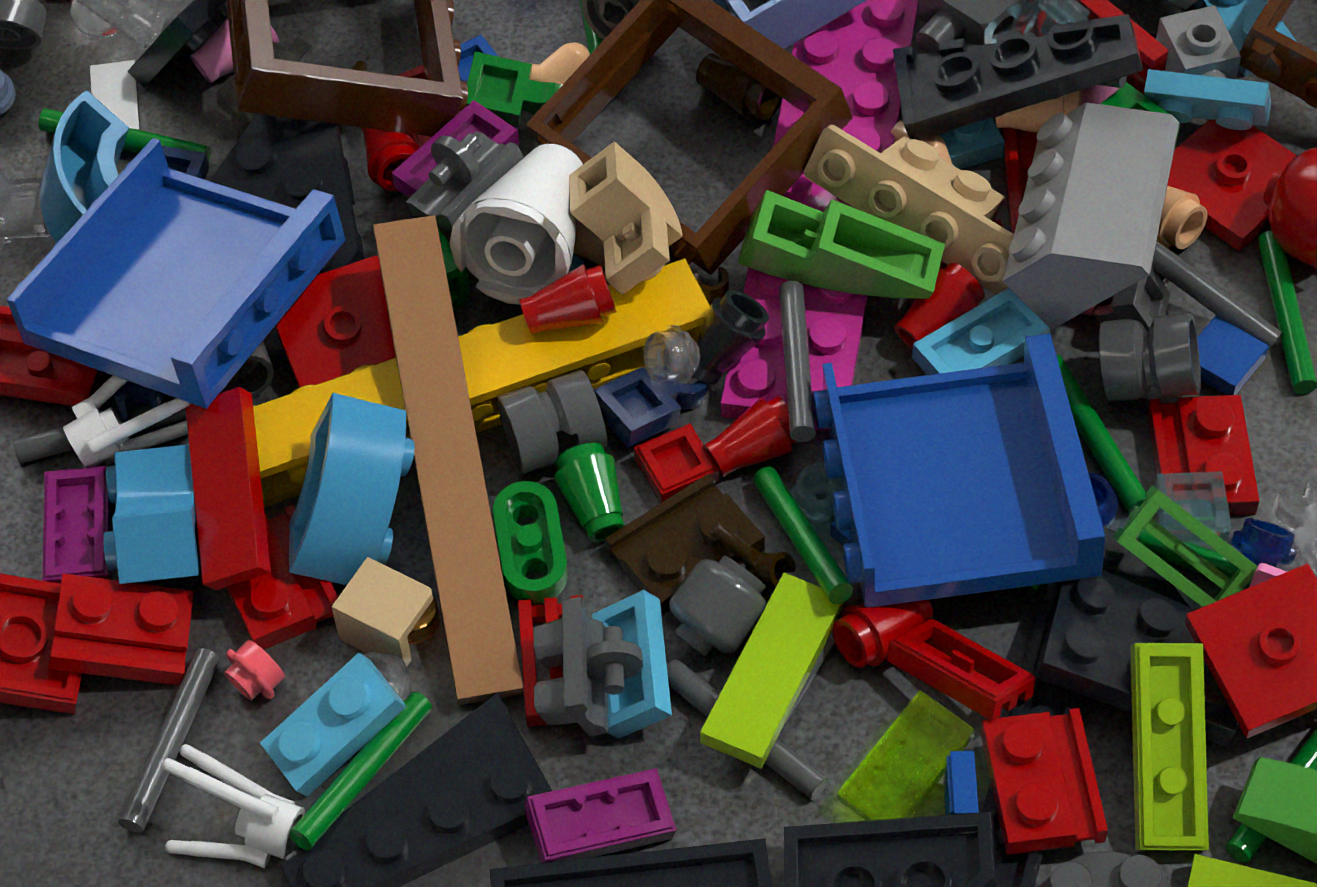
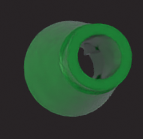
M599 443L581 444L559 455L555 461L557 468L554 476L555 483L583 529L587 532L589 540L593 543L605 542L606 537L625 526L614 457L605 454L603 446Z

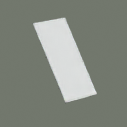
M135 60L91 65L92 95L129 128L139 130L136 80L127 72L135 63Z

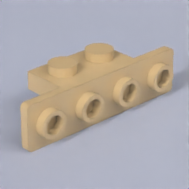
M829 125L822 131L804 170V176L858 210L944 243L945 247L941 261L947 265L950 263L959 264L969 271L981 286L997 295L1009 288L1003 282V277L1009 257V245L1013 240L1014 234L992 221L997 216L1006 197L993 190L990 183L984 177L972 171L958 169L940 158L938 151L930 144L916 139L910 140L906 136H903L885 151L879 153L835 125Z

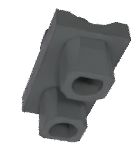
M477 131L473 134L468 133L460 142L450 136L442 135L431 145L430 150L437 165L429 172V179L406 201V204L413 216L420 218L435 215L437 227L445 237L450 239L453 225L461 212L524 157L517 144L511 142L506 145L499 144Z
M581 596L562 600V618L534 627V649L537 659L546 669L563 665L564 676L537 682V685L534 686L535 710L548 725L577 722L589 736L609 733L608 694L615 695L624 692V679L635 676L641 671L643 667L642 650L634 643L623 641V630L620 627H606L602 621L592 619L586 615V602Z

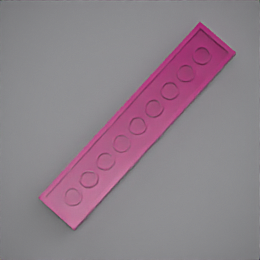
M866 0L793 44V56L842 88L853 117L843 128V131L879 153H882L894 144L895 136L891 131L896 123L899 122L901 103L893 49L912 46L918 15V0ZM782 99L773 147L804 114V112L785 99ZM804 173L783 195L786 198L824 212L831 199L853 207L807 179ZM748 267L743 293L749 295L764 307L768 313L769 320L764 326L766 330L765 337L727 370L721 400V417L737 419L761 397L768 401L779 395L788 406L779 287L782 283L791 280L775 277ZM802 284L812 392L823 390L822 364L832 363L837 387L853 385L869 295L851 294ZM815 421V430L829 431V428L817 429Z

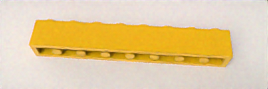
M686 259L663 266L655 277L647 281H641L623 295L609 284L608 287L617 313L602 317L604 324L547 330L531 335L524 314L493 325H480L467 334L458 336L476 433L501 425L497 408V396L528 386L541 393L546 390L548 380L579 370L585 372L594 390L641 367H644L648 372L663 368L672 359L682 357L688 359L693 353L710 305ZM396 358L376 365L361 366L350 374L318 385H306L296 389L289 395L253 406L264 507L301 494L309 459L310 436L332 393L405 410ZM406 417V437H405V438H409V439H410V434H409V429H408V423H407V417Z

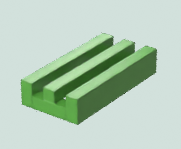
M1153 485L1144 495L1147 498L1139 508L1136 506L1128 515L1130 520L1123 529L1119 527L1112 536L1119 544L1201 607L1242 591L1253 578L1257 568L1256 564ZM1158 509L1164 510L1238 567L1231 578L1226 576L1152 519ZM1143 528L1222 588L1218 595L1213 599L1136 540V537Z

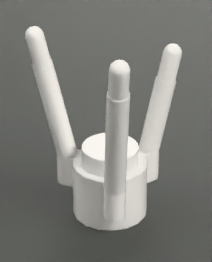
M113 375L92 396L72 407L77 419L63 426V429L72 448L86 468L96 467L103 462L109 466L115 462L114 452L147 449L188 435L186 420L130 439V435L188 407L191 403L175 398L122 423L112 407L103 412L99 410L128 381Z
M188 744L181 746L180 755L219 780L170 758H166L161 762V768L165 772L241 808L235 825V834L245 838V845L169 840L165 844V850L168 853L243 860L265 868L271 855L284 859L292 852L296 844L291 839L289 832L304 816L305 809L303 807L295 805V802L271 793Z

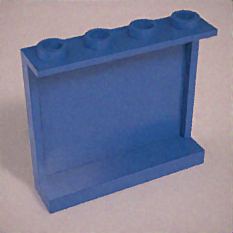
M152 138L139 154L126 165L125 169L101 196L90 205L89 209L63 238L56 242L52 250L34 270L18 284L15 291L6 300L24 344L207 409L346 239L334 195L312 189L296 209L170 169L160 140Z
M1050 333L1025 337L1024 362L837 387L832 363L822 364L823 390L812 392L817 429L829 428L831 440L822 441L827 479L839 478L841 491H834L832 493L835 521L838 531L849 529L852 543L843 544L846 576L849 584L860 582L865 608L1102 576L1105 533Z

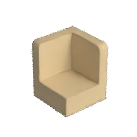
M367 557L332 605L339 640L404 671L412 660L407 636L432 602L431 588Z

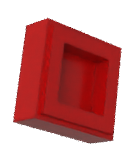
M691 423L634 447V459L660 504L709 473L715 479V484L719 482V470Z

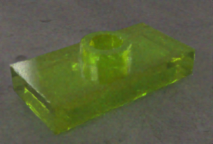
M920 690L837 792L838 800L865 821L910 818L943 777L946 756L950 755V751H963L975 737V729Z

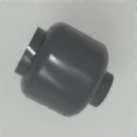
M725 555L719 562L709 559L701 560L696 564L669 602L672 614L681 622L674 634L705 657L712 647L723 653H736L752 634L767 605L764 597L761 595L766 586L753 574Z

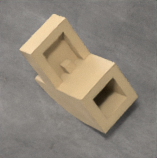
M615 141L569 175L570 213L604 242L606 281L623 295L641 281H647L655 277L663 266L670 261L669 246L683 237L676 212L656 180Z

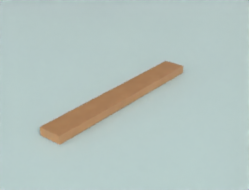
M436 216L373 224L410 439L414 440L415 445L413 457L457 705L484 702L496 693H498L500 698L523 695L522 677Z

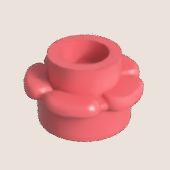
M247 640L236 652L232 649L226 652V658L232 665L224 674L242 695L251 701L259 693L266 699H272L275 696L273 689L285 678V674L259 645L251 640Z

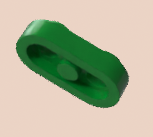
M521 481L508 485L499 492L493 503L494 525L504 585L509 594L515 599H531V604L544 603V598L557 597L565 588L568 579L567 560L557 502L553 493L539 483ZM523 518L536 520L535 523L524 526L517 524ZM532 572H542L545 574V577L531 580L525 578Z

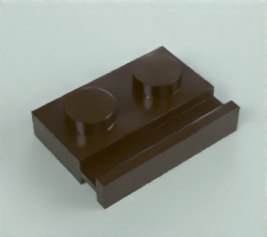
M709 473L606 537L605 544L606 552L611 558L615 557L622 565L623 572L639 591L645 590L660 599L662 616L670 611L669 602L672 596L701 560L709 559L719 562L725 555L739 565L743 564L736 555L709 534L710 529L715 523L720 521L746 544L753 546L760 553L765 550V536L727 493L723 494L717 488L715 479Z

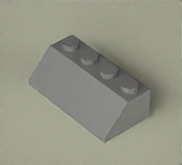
M1086 102L1066 115L1058 113L1052 116L1039 129L1033 161L1028 169L1029 177L1023 201L1018 209L1019 217L1014 237L1008 249L1009 257L1003 282L1051 330L1150 275L1180 123L1172 114Z

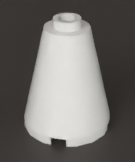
M543 144L536 147L466 207L454 223L449 242L454 263L461 273L466 266L479 279L476 288L485 295L508 304L520 305L519 299L536 293L570 272L578 219L570 213L569 175L583 164L578 156L568 148L557 144Z

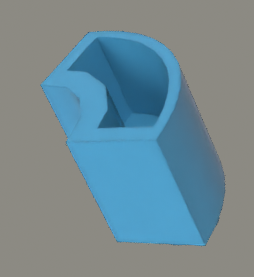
M87 90L79 95L61 116L40 182L39 197L44 222L55 243L63 238L89 209L90 205L119 176L116 167L129 131V127Z
M332 393L310 436L309 459L305 480L298 504L289 523L290 573L347 585L367 557L383 565L387 562L393 543V531L388 526L396 500L400 476L405 477L414 456V440L405 438L406 410Z
M189 445L114 452L115 465L107 466L106 468L109 501L111 504H116L115 514L112 518L113 531L104 533V553L108 570H118L119 584L198 576L201 572V560Z

